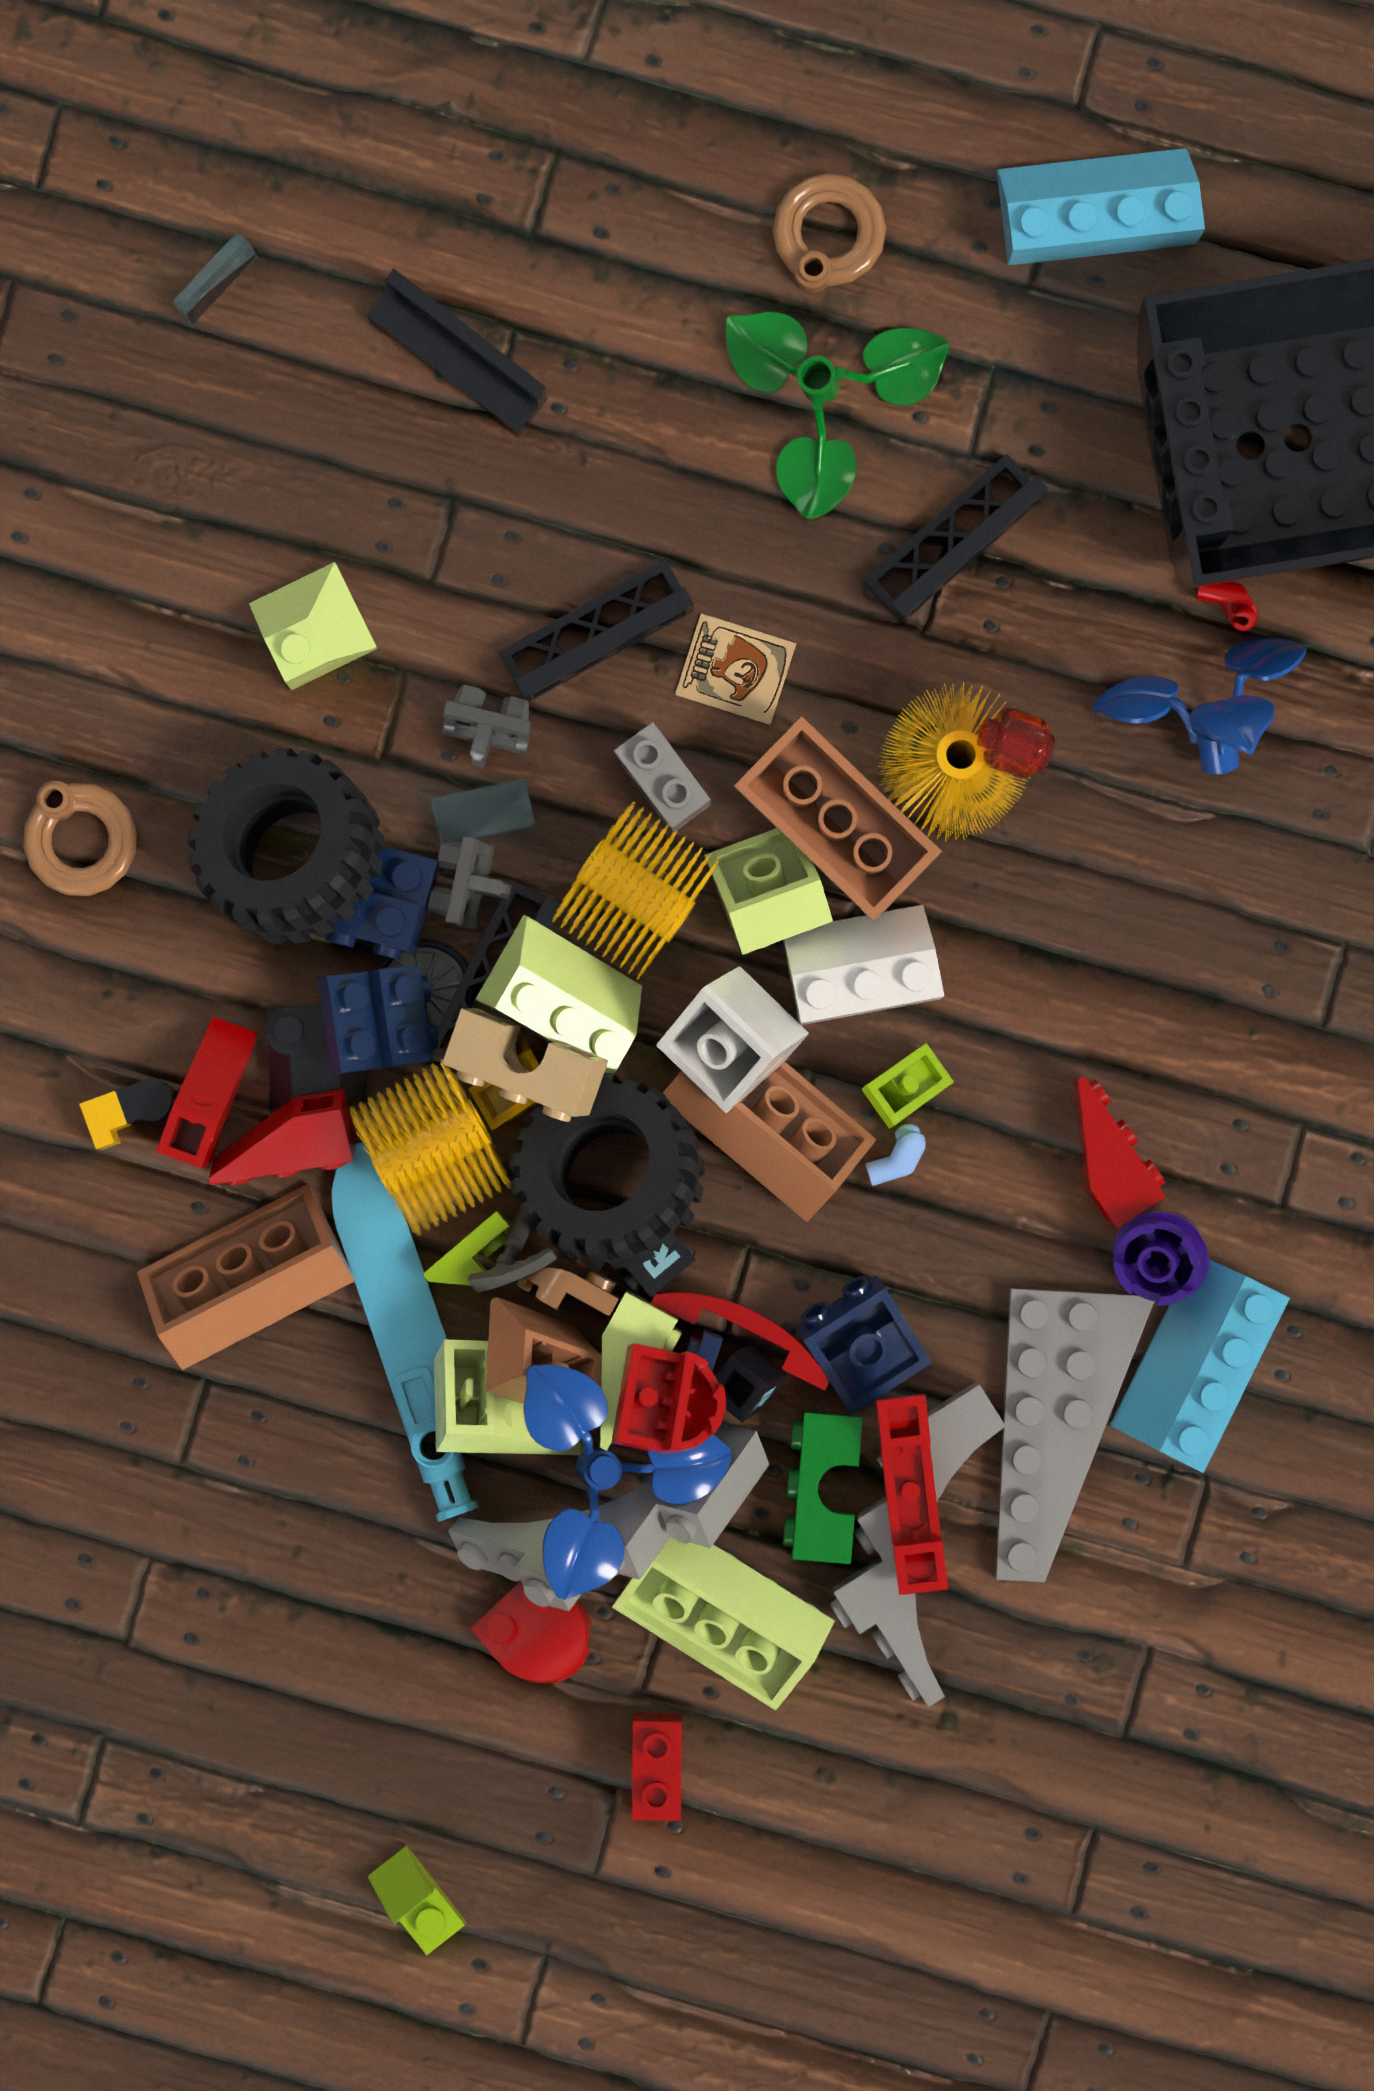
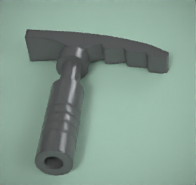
M518 1209L504 1242L506 1249L503 1254L498 1256L495 1267L469 1275L468 1281L477 1293L519 1280L544 1268L557 1259L553 1250L546 1248L541 1250L539 1254L530 1256L526 1260H515L516 1254L522 1251L532 1228L520 1209Z

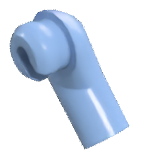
M914 1124L901 1125L895 1131L896 1144L891 1155L865 1163L872 1186L907 1176L915 1170L926 1145L925 1137L920 1134L918 1126Z

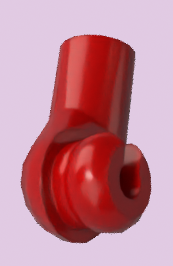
M1226 582L1196 587L1195 600L1219 604L1234 629L1248 631L1254 627L1258 619V609L1244 585L1237 582Z

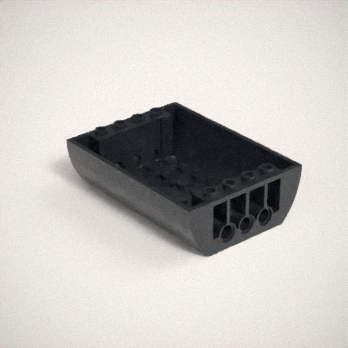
M1374 259L1144 297L1138 322L1137 372L1169 557L1183 585L1187 588H1196L1374 558ZM1300 428L1307 434L1309 444L1306 450L1294 452L1285 445L1284 433L1287 429ZM1245 435L1257 438L1262 447L1261 455L1253 460L1243 458L1236 448L1238 438Z

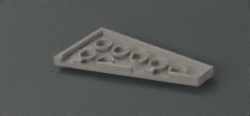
M1009 1289L1003 1422L1005 1427L1002 1429L995 1561L996 1580L1046 1581L1154 1301L1144 1299L1138 1295Z

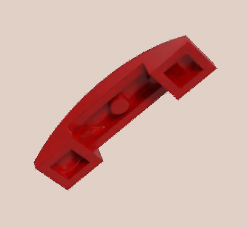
M688 1291L659 1292L654 1295L651 1304L693 1325L702 1308H705L788 1350L780 1365L781 1369L824 1391L829 1384L821 1367L797 1339L774 1321L751 1308L722 1297Z
M925 1394L876 1399L883 1477L899 1595L947 1590L948 1582L939 1525Z

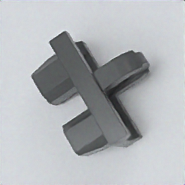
M462 685L454 701L447 700L443 712L444 725L442 735L473 742L470 756H472L470 765L477 768L485 767L490 747L526 755L531 730V721H528L529 702L527 700L512 696L505 697L500 713L483 709L486 699L484 691L480 688Z
M463 836L462 842H443L438 857L439 867L455 871V878L452 889L437 886L433 888L429 898L428 910L445 917L446 922L463 928L477 930L485 895L508 899L511 892V884L489 878L495 846L481 842L477 838Z

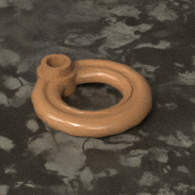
M826 173L808 177L788 190L776 209L772 232L777 253L787 268L794 273V280L797 286L805 292L817 293L827 286L832 287L853 282L869 271L883 251L886 224L881 205L867 187L851 177ZM826 202L838 203L849 209L855 217L858 227L856 241L851 249L843 255L828 258L820 251H810L803 242L801 234L802 221L807 212L817 204ZM814 262L821 266L822 272L817 276H810L805 272L804 267L808 263Z
M61 781L47 782L39 789L36 795V804L33 806L24 825L23 849L30 869L45 886L64 895L91 896L110 889L127 873L136 854L137 829L130 810L115 793L96 784H65ZM55 791L61 792L63 796L62 804L57 808H50L47 803L48 796ZM75 811L89 812L97 816L105 824L109 835L108 847L104 856L94 865L85 868H75L63 863L55 855L52 846V832L57 822L69 818Z

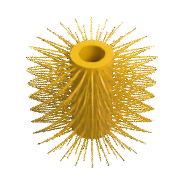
M964 682L962 702V686L960 690V708L959 689L957 706V693L955 705L954 686L953 699L950 687L951 707L949 691L947 694L946 686V699L945 695L943 699L941 695L943 709L939 695L936 693L941 713L936 697H934V703L931 695L929 697L935 711L926 695L925 697L932 713L929 708L928 710L922 702L921 704L925 712L921 707L919 709L913 703L918 711L917 713L908 704L916 716L911 711L912 716L907 711L905 712L915 721L910 722V719L901 712L905 718L900 715L898 716L904 722L899 719L897 720L906 728L895 722L899 727L892 726L901 732L892 729L896 733L890 731L889 733L896 737L887 734V736L900 742L890 739L887 740L895 744L885 742L900 748L882 745L897 750L883 749L887 752L895 753H884L885 755L904 758L881 756L883 758L900 760L881 761L907 763L892 764L886 762L879 764L887 765L877 766L893 768L884 770L892 772L882 774L895 775L906 773L888 777L898 778L886 780L893 782L879 784L900 783L892 786L895 788L890 789L898 791L889 798V801L899 797L895 803L896 806L914 795L902 808V813L928 791L908 818L928 795L935 790L914 825L937 793L921 831L929 823L935 810L929 833L931 834L938 824V839L943 833V828L945 831L946 826L945 842L947 825L949 838V820L950 836L951 821L952 834L954 823L955 837L957 822L959 838L958 817L961 835V830L962 834L964 832L963 826L965 834L966 826L968 830L966 816L971 832L974 829L976 831L975 826L981 832L975 816L983 829L977 812L985 827L982 816L988 826L990 825L983 812L989 820L990 816L994 821L995 819L992 814L997 819L998 817L992 808L1001 818L1002 816L998 811L1005 816L999 807L1005 812L1007 811L1004 807L1010 810L1006 804L1013 807L1005 799L1009 797L1017 801L1007 793L1015 797L1018 796L1012 792L1022 795L1015 790L1018 788L1010 784L1023 787L1015 783L1022 782L1011 779L1022 778L1010 774L1031 778L1016 773L1029 774L1028 772L1007 769L1030 770L1010 766L1028 765H1023L1022 763L1008 764L1006 762L1031 763L1024 760L1012 761L1008 759L1034 760L1027 757H1018L1030 755L1020 754L1022 752L1032 751L1017 750L1006 752L1024 748L1010 749L1026 745L1015 744L1028 742H1011L1016 740L1013 738L1021 736L1014 735L1017 733L1016 731L1020 730V727L1009 729L1014 719L993 732L1002 724L1014 707L980 736L1002 709L1003 704L979 733L975 735L998 697L973 731L990 691L981 705H979L974 716L981 690L979 689L974 700L972 699V702L969 704L972 685L965 698ZM947 757L956 758L961 763L963 769H957L950 765ZM888 765H904V766L890 767V766H888ZM968 813H969L970 818H971L972 826H971V823H970V820H969Z
M631 804L624 814H621L615 826H612L606 839H602L588 857L553 919L556 921L558 916H561L575 896L577 900L568 910L569 913L562 923L563 926L564 924L566 925L588 895L589 900L580 910L581 913L575 919L570 929L573 932L581 920H584L590 908H593L598 897L601 896L602 899L592 910L593 913L580 931L579 936L582 937L586 930L588 931L593 921H596L603 907H606L607 903L610 902L609 906L605 909L606 912L591 932V936L587 940V944H589L598 931L600 932L607 919L609 920L615 908L620 909L603 932V936L594 949L596 951L605 942L610 932L614 930L620 918L622 919L626 913L625 921L614 934L602 957L606 956L613 945L617 943L622 933L626 931L631 920L635 919V924L628 931V935L620 944L611 963L616 960L627 943L630 942L641 924L645 926L624 957L625 959L621 963L620 968L623 967L635 952L640 942L642 943L648 931L654 932L643 946L644 948L636 957L628 972L630 974L652 943L655 942L658 936L662 939L658 942L657 947L651 953L637 976V979H639L660 952L665 942L669 943L696 904L694 900L698 897L699 892L714 872L719 860L706 873L691 897H687V892L695 883L694 881L702 872L711 855H707L696 872L693 873L687 885L680 892L678 888L691 871L690 869L697 861L703 848H700L693 859L689 861L675 884L671 886L669 884L686 860V856L691 851L694 842L684 851L665 879H661L666 873L665 870L680 850L686 836L678 842L675 849L671 851L666 861L664 860L655 875L652 872L669 849V845L674 840L677 830L667 839L654 860L645 868V863L649 862V858L658 848L657 846L663 839L669 825H666L658 837L654 839L640 862H636V859L644 851V847L653 837L652 834L657 829L660 821L655 822L629 857L628 852L639 840L638 837L651 819L649 814L642 824L638 826L633 836L629 838L623 850L620 851L619 848L628 839L627 836L636 826L635 823L643 811L639 809L628 826H625L618 840H615L613 843L612 840L622 829L621 826L634 808ZM584 884V885H585V888H584V889L580 892V894L577 896V894H578L580 888H581L582 885Z
M447 1066L443 1067L449 1081L448 1085L438 1068L434 1074L439 1082L437 1087L429 1075L425 1077L428 1082L427 1086L431 1091L430 1094L425 1083L423 1085L420 1078L416 1080L419 1085V1091L417 1092L414 1086L412 1088L407 1079L406 1087L410 1092L409 1096L413 1103H411L410 1099L408 1101L404 1093L400 1097L403 1102L400 1106L394 1093L395 1098H392V1104L389 1108L383 1096V1110L379 1113L371 1097L374 1108L372 1118L368 1116L362 1105L363 1113L367 1120L364 1122L357 1115L358 1123L357 1125L355 1124L365 1140L364 1144L370 1151L366 1150L373 1163L371 1165L375 1167L381 1181L388 1190L389 1197L390 1194L393 1195L397 1209L399 1205L405 1221L407 1218L409 1224L411 1222L416 1233L414 1213L415 1215L417 1213L421 1223L423 1221L425 1224V1210L426 1212L428 1210L436 1227L434 1211L437 1212L438 1207L446 1220L445 1212L441 1207L443 1200L447 1202L448 1206H451L455 1213V1207L450 1200L451 1196L448 1191H450L451 1195H454L457 1203H460L462 1199L459 1194L461 1190L467 1203L469 1199L471 1200L472 1196L468 1191L467 1181L473 1194L475 1192L479 1201L482 1191L478 1190L479 1186L476 1183L478 1178L485 1193L491 1194L492 1192L488 1185L489 1181L486 1178V1173L492 1186L494 1184L497 1192L498 1190L500 1191L501 1187L498 1184L499 1180L493 1172L494 1168L495 1170L497 1168V1175H500L503 1183H506L507 1187L511 1188L508 1183L509 1179L505 1174L506 1170L499 1161L500 1157L492 1147V1145L494 1147L495 1145L492 1143L484 1122L470 1098L467 1099L463 1087L461 1089L457 1078H454L450 1067ZM397 1084V1086H398V1088H397L398 1092H399V1093H400V1092L402 1093V1091H401L399 1085Z

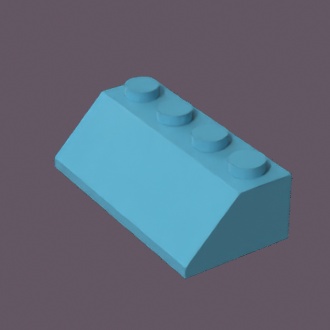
M1187 148L997 170L1008 266L1196 245L1205 230L1200 183Z
M1209 1259L1208 1272L1199 1289L1189 1297L1168 1305L1109 1426L1204 1473L1290 1298Z

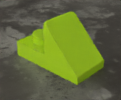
M925 1043L865 1085L862 1091L890 1129L946 1089L954 1081L928 1044Z
M496 1211L422 1275L428 1282L472 1286L468 1281L469 1275L486 1271L475 1256L482 1251L488 1258L504 1244L507 1237L504 1231L511 1224L500 1211Z
M407 1845L368 1875V1879L392 1923L396 1924L400 1921L426 1956L465 1926L466 1920Z

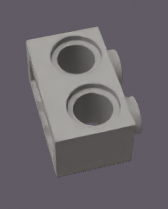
M654 722L614 750L617 761L663 823L669 825L668 829L671 834L710 806L711 799Z

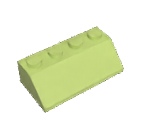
M671 1537L640 1580L630 1577L612 1606L615 1610L774 1710L778 1709L815 1662L835 1622L813 1605L799 1599L780 1587L773 1580L764 1577L737 1560L732 1554L723 1551L714 1544L711 1548L693 1543H681Z

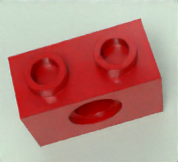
M633 1713L632 1820L681 1821L682 1713Z

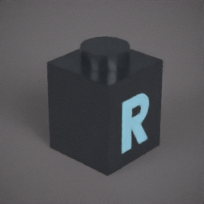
M679 1239L668 1249L663 1243L653 1248L652 1250L656 1257L644 1263L637 1257L629 1258V1267L624 1268L619 1274L636 1295L645 1290L652 1297L696 1260Z
M749 1344L729 1357L716 1375V1379L719 1384H723L725 1389L726 1410L742 1423L763 1409L788 1373L754 1345Z

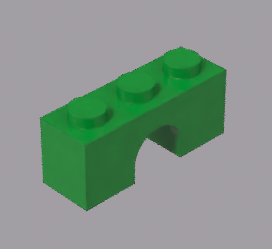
M803 1410L802 1421L793 1420L791 1449L800 1451L798 1469L789 1468L787 1498H796L794 1518L785 1517L783 1546L791 1547L792 1559L851 1564L855 1515L853 1511L833 1509L825 1505L819 1498L818 1484L822 1475L834 1466H859L863 1423L861 1414L851 1415L849 1413Z

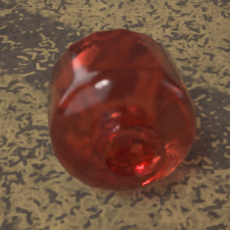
M1006 707L1000 710L994 719L986 718L981 725L977 737V745L983 747V760L990 769L1020 779L1028 778L1036 771L1042 772L1050 761L1055 744V736L1049 733V725L1043 718L1013 707Z

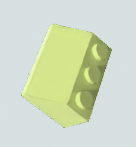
M523 915L475 1000L509 1020L522 1025L521 1027L548 1043H567L609 1060L604 1073L615 1074L637 1035L642 985L528 916Z

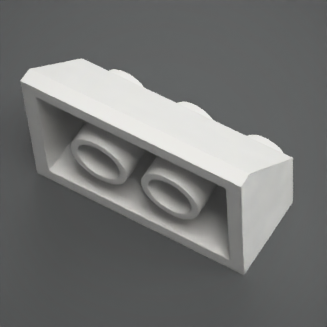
M923 905L883 912L874 922L867 915L832 921L783 940L797 1018L800 1025L929 1002L944 997L936 949Z

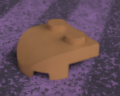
M545 1266L519 1279L516 1283L518 1287L528 1292L536 1284L538 1286L536 1298L556 1310L560 1307L568 1293L610 1316L620 1298V1295L613 1292L616 1283L592 1269L587 1276H584L570 1268Z

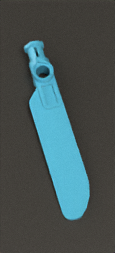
M364 1142L358 1143L355 1146L353 1161L346 1162V1164L336 1169L332 1186L333 1217L411 1445L412 1455L417 1462L423 1482L429 1483L439 1509L435 1516L437 1521L440 1522L479 1508L477 1501L471 1500L462 1474L466 1469L462 1454L460 1452H446L442 1458L433 1460L428 1458L422 1450L424 1437L428 1433L436 1431L434 1358L443 1340L447 1339L427 1279L422 1275L424 1270L409 1226L406 1224L399 1205L397 1209L393 1195L390 1194L389 1197L388 1190L381 1181L375 1167L371 1165L373 1163L370 1155L366 1152V1150L370 1152ZM446 1481L449 1482L450 1488L455 1499V1503H453Z

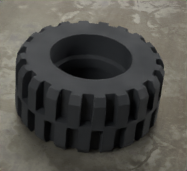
M277 748L274 750V756L269 757L264 751L250 755L248 757L249 763L241 766L236 762L225 770L228 776L223 781L218 783L214 780L206 790L210 795L206 803L199 802L192 817L198 823L197 827H190L187 844L194 850V852L189 853L188 861L190 870L197 876L195 883L201 893L211 901V904L233 924H236L243 932L254 938L262 936L267 942L282 944L287 936L296 944L308 942L311 939L310 933L317 932L323 937L335 931L333 923L343 918L348 922L357 913L353 908L360 898L367 901L374 890L369 881L371 877L380 876L383 861L376 855V853L382 852L384 849V836L378 829L380 824L376 810L369 804L368 798L351 779L330 760L323 761L317 753L302 750L297 755L292 748ZM292 814H319L321 820L320 837L316 849L309 860L300 869L284 878L270 881L255 880L252 872L253 854L258 841L265 831L278 820Z
M604 1073L590 1115L571 1117L570 1122L561 1121L542 1112L543 1108L536 1104L528 1113V1116L533 1121L529 1129L520 1127L514 1140L521 1147V1152L512 1153L510 1159V1169L517 1176L511 1182L513 1195L521 1203L519 1208L521 1213L536 1232L566 1258L572 1261L580 1259L586 1266L601 1269L604 1262H608L614 1269L627 1268L630 1265L629 1258L637 1257L644 1263L656 1257L652 1249L663 1243L667 1249L678 1240L673 1233L680 1224L688 1228L695 1217L690 1206L692 1202H701L704 1188L698 1181V1177L705 1174L704 1160L697 1151L700 1145L695 1134L667 1097L655 1087L648 1089L642 1080L628 1076L624 1082H621L616 1074ZM627 1133L639 1137L649 1151V1166L646 1177L637 1192L626 1202L608 1210L589 1211L575 1205L568 1195L567 1179L570 1167L577 1154L588 1143L607 1134Z

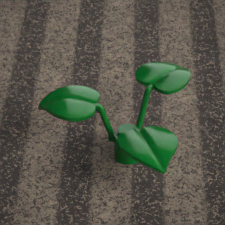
M764 312L751 315H731L726 320L728 354L736 373L747 386L762 393L778 392L784 387L789 374L797 377L798 384L806 398L813 402L812 407L815 414L817 441L810 437H799L792 440L782 449L776 464V476L782 492L796 507L801 516L809 520L825 515L839 505L850 491L856 477L857 463L851 446L843 440L826 441L823 403H827L836 397L840 389V380L846 379L865 384L876 381L877 393L885 402L901 407L911 406L924 400L932 392L938 382L949 351L948 341L935 333L912 328L888 330L878 334L865 347L863 359L871 373L862 374L848 371L844 367L835 369L830 360L822 356H811L804 360L808 350L805 331L799 322L786 314Z

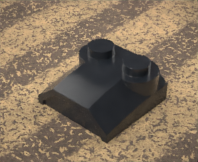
M321 1006L267 1008L265 1035L268 1041L271 1105L287 1104L297 1096L338 1089L345 1090L347 1102H368L367 1071L331 1075Z

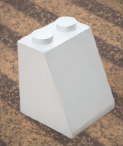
M739 966L702 988L656 1046L713 1102L727 1113L785 1062L809 1033Z

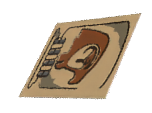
M701 613L675 695L771 725L797 643Z

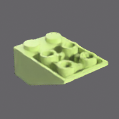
M628 1289L602 1335L601 1389L607 1400L608 1414L606 1420L601 1425L600 1448L606 1451L612 1441L628 1345L635 1343L672 1352L682 1334V1330L675 1327L678 1321L677 1316L651 1304L649 1300L636 1295V1293Z
M443 1340L434 1358L436 1452L580 1455L582 1453L581 1438L574 1447L564 1451H554L542 1447L533 1440L526 1428L523 1414L524 1404L486 1392L488 1341Z

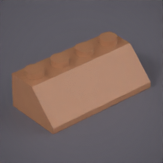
M802 716L734 785V788L873 922L942 852Z
M783 1062L727 1113L713 1102L682 1070L663 1092L670 1103L677 1108L689 1123L806 1222L836 1192L877 1140L786 1062Z
M309 1184L137 1271L157 1336L181 1370L206 1359L355 1281L343 1249Z

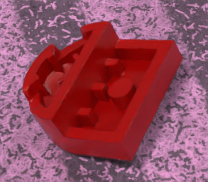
M635 1343L628 1345L611 1443L662 1454L679 1453L697 1447L711 1435L715 1434L722 1423L726 1409V1395L723 1384L718 1383L715 1375L707 1366L709 1363L692 1352L676 1353Z
M521 1581L470 1628L505 1670L530 1683L555 1684L568 1679L581 1668L590 1652L588 1644L592 1623L583 1604L576 1601L569 1612L551 1606H538L525 1595Z

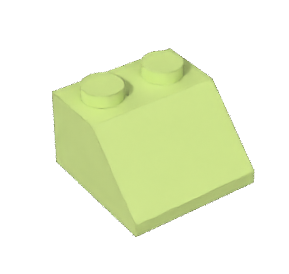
M777 828L711 852L707 864L710 870L713 864L719 860L711 875L742 955L833 921L824 889L814 864Z

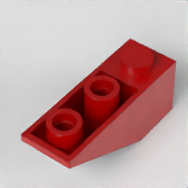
M212 1017L174 1101L156 1150L157 1153L201 1169H210L259 1035L258 1032Z
M1080 1076L1073 1080L1085 1190L1112 1229H1119L1129 1220L1166 1197L1160 1189V1186L1165 1184V1180L1150 1159L1144 1163L1141 1161L1133 1149L1138 1140L1123 1119L1117 1123L1114 1121L1106 1109L1111 1100L1096 1079L1088 1082L1085 1076Z
M338 1089L302 1095L292 1099L214 1156L209 1175L210 1185L225 1183L235 1186L244 1184L256 1177L272 1175L277 1178L294 1175L299 1170L316 1167L323 1170H332L343 1166L346 1162H352L356 1146V1136L345 1090Z

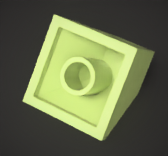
M335 562L249 603L271 655L285 683L291 690L377 649Z

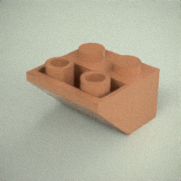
M498 1297L491 1299L486 1392L524 1404L527 1368L532 1365L541 1364L560 1365L577 1370L593 1379L601 1388L602 1355L573 1324Z

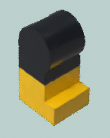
M147 1079L85 1101L79 1105L95 1148L104 1150L121 1143L117 1130L144 1120L152 1122L166 1120L169 1117L177 1095L173 1087L168 1083Z

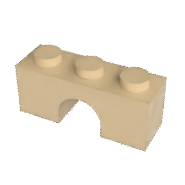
M461 1008L442 1062L443 1065L457 1070L455 1076L457 1079L475 1086L483 1087L484 1082L500 1087L499 1095L501 1097L521 1104H526L528 1099L544 1105L542 1110L544 1114L561 1121L570 1122L571 1117L590 1115L609 1060L567 1043H549L540 1065L533 1071H530L520 1063L516 1055V1041L522 1025L479 1008Z

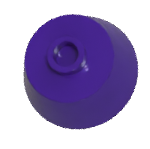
M1157 1211L1134 1217L1120 1229L1113 1245L1114 1270L1122 1287L1129 1294L1132 1295L1134 1292L1144 1299L1156 1302L1155 1305L1158 1306L1171 1305L1192 1295L1202 1285L1208 1272L1209 1256L1200 1231L1189 1218L1177 1212Z

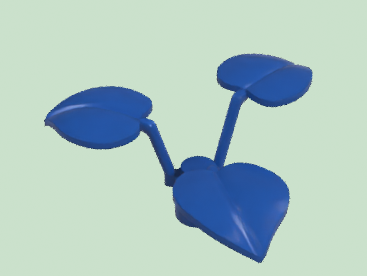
M1257 637L1235 644L1227 651L1224 658L1225 666L1229 670L1238 672L1235 677L1232 698L1227 701L1221 699L1217 702L1202 704L1196 707L1190 715L1182 700L1175 698L1179 693L1178 684L1175 681L1158 676L1135 677L1116 684L1103 693L1094 703L1092 708L1093 714L1102 713L1111 719L1127 723H1148L1165 716L1170 711V708L1178 712L1188 731L1190 743H1198L1201 769L1209 774H1225L1239 766L1238 750L1249 755L1253 754L1260 737L1270 726L1275 716L1274 706L1269 700L1253 695H1242L1244 682L1250 676L1257 680L1269 681L1289 673L1306 655V644L1277 637Z
M541 1364L532 1365L526 1371V1392L523 1406L526 1428L536 1443L554 1451L571 1449L582 1438V1453L576 1461V1473L579 1479L588 1485L586 1494L589 1497L590 1506L589 1517L576 1509L568 1508L562 1510L552 1519L546 1529L542 1549L546 1578L555 1595L560 1599L567 1600L599 1588L610 1581L622 1565L624 1544L621 1534L612 1524L597 1521L600 1514L599 1490H606L616 1485L622 1472L652 1473L651 1487L657 1498L672 1504H687L704 1497L718 1485L729 1467L732 1453L730 1447L713 1434L697 1447L679 1453L662 1454L647 1451L651 1461L648 1464L620 1462L618 1457L612 1452L600 1447H593L592 1436L588 1432L602 1425L607 1418V1400L600 1386L593 1379L577 1370L560 1365Z

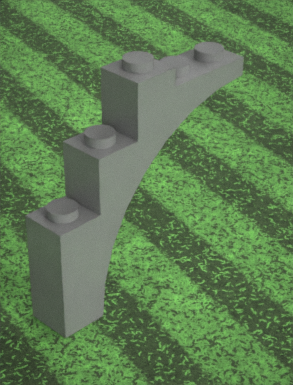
M977 1382L927 1412L937 1501L951 1477L970 1455L1005 1427L1004 1422ZM879 1456L876 1459L882 1467V1459ZM886 1496L855 1515L861 1526L854 1530V1534L868 1556L877 1551L880 1557L832 1586L833 1593L837 1599L832 1601L830 1605L844 1628L853 1624L858 1633L861 1634L875 1624L878 1626L879 1630L874 1632L872 1636L887 1659L896 1655L905 1671L899 1674L898 1677L913 1701L922 1696L927 1706L930 1707L945 1696L927 1662L917 1625L915 1594L899 1595L887 1502Z
M721 1423L714 1435L731 1449L732 1457L729 1467L718 1485L704 1497L694 1502L672 1504L660 1500L654 1495L650 1480L636 1490L599 1506L600 1514L597 1521L608 1522L615 1526L621 1534L624 1544V1559L616 1575L621 1574L640 1580L670 1537L685 1544L693 1543L708 1548L712 1547L769 1466L757 1431ZM590 1509L582 1511V1513L589 1517ZM459 1517L449 1529V1534L458 1551L457 1555L463 1564L474 1570L483 1569L501 1574L512 1581L521 1580L525 1595L534 1604L541 1607L551 1606L569 1612L581 1596L580 1594L567 1600L558 1598L546 1578L542 1553L543 1539L552 1519L527 1523H490Z

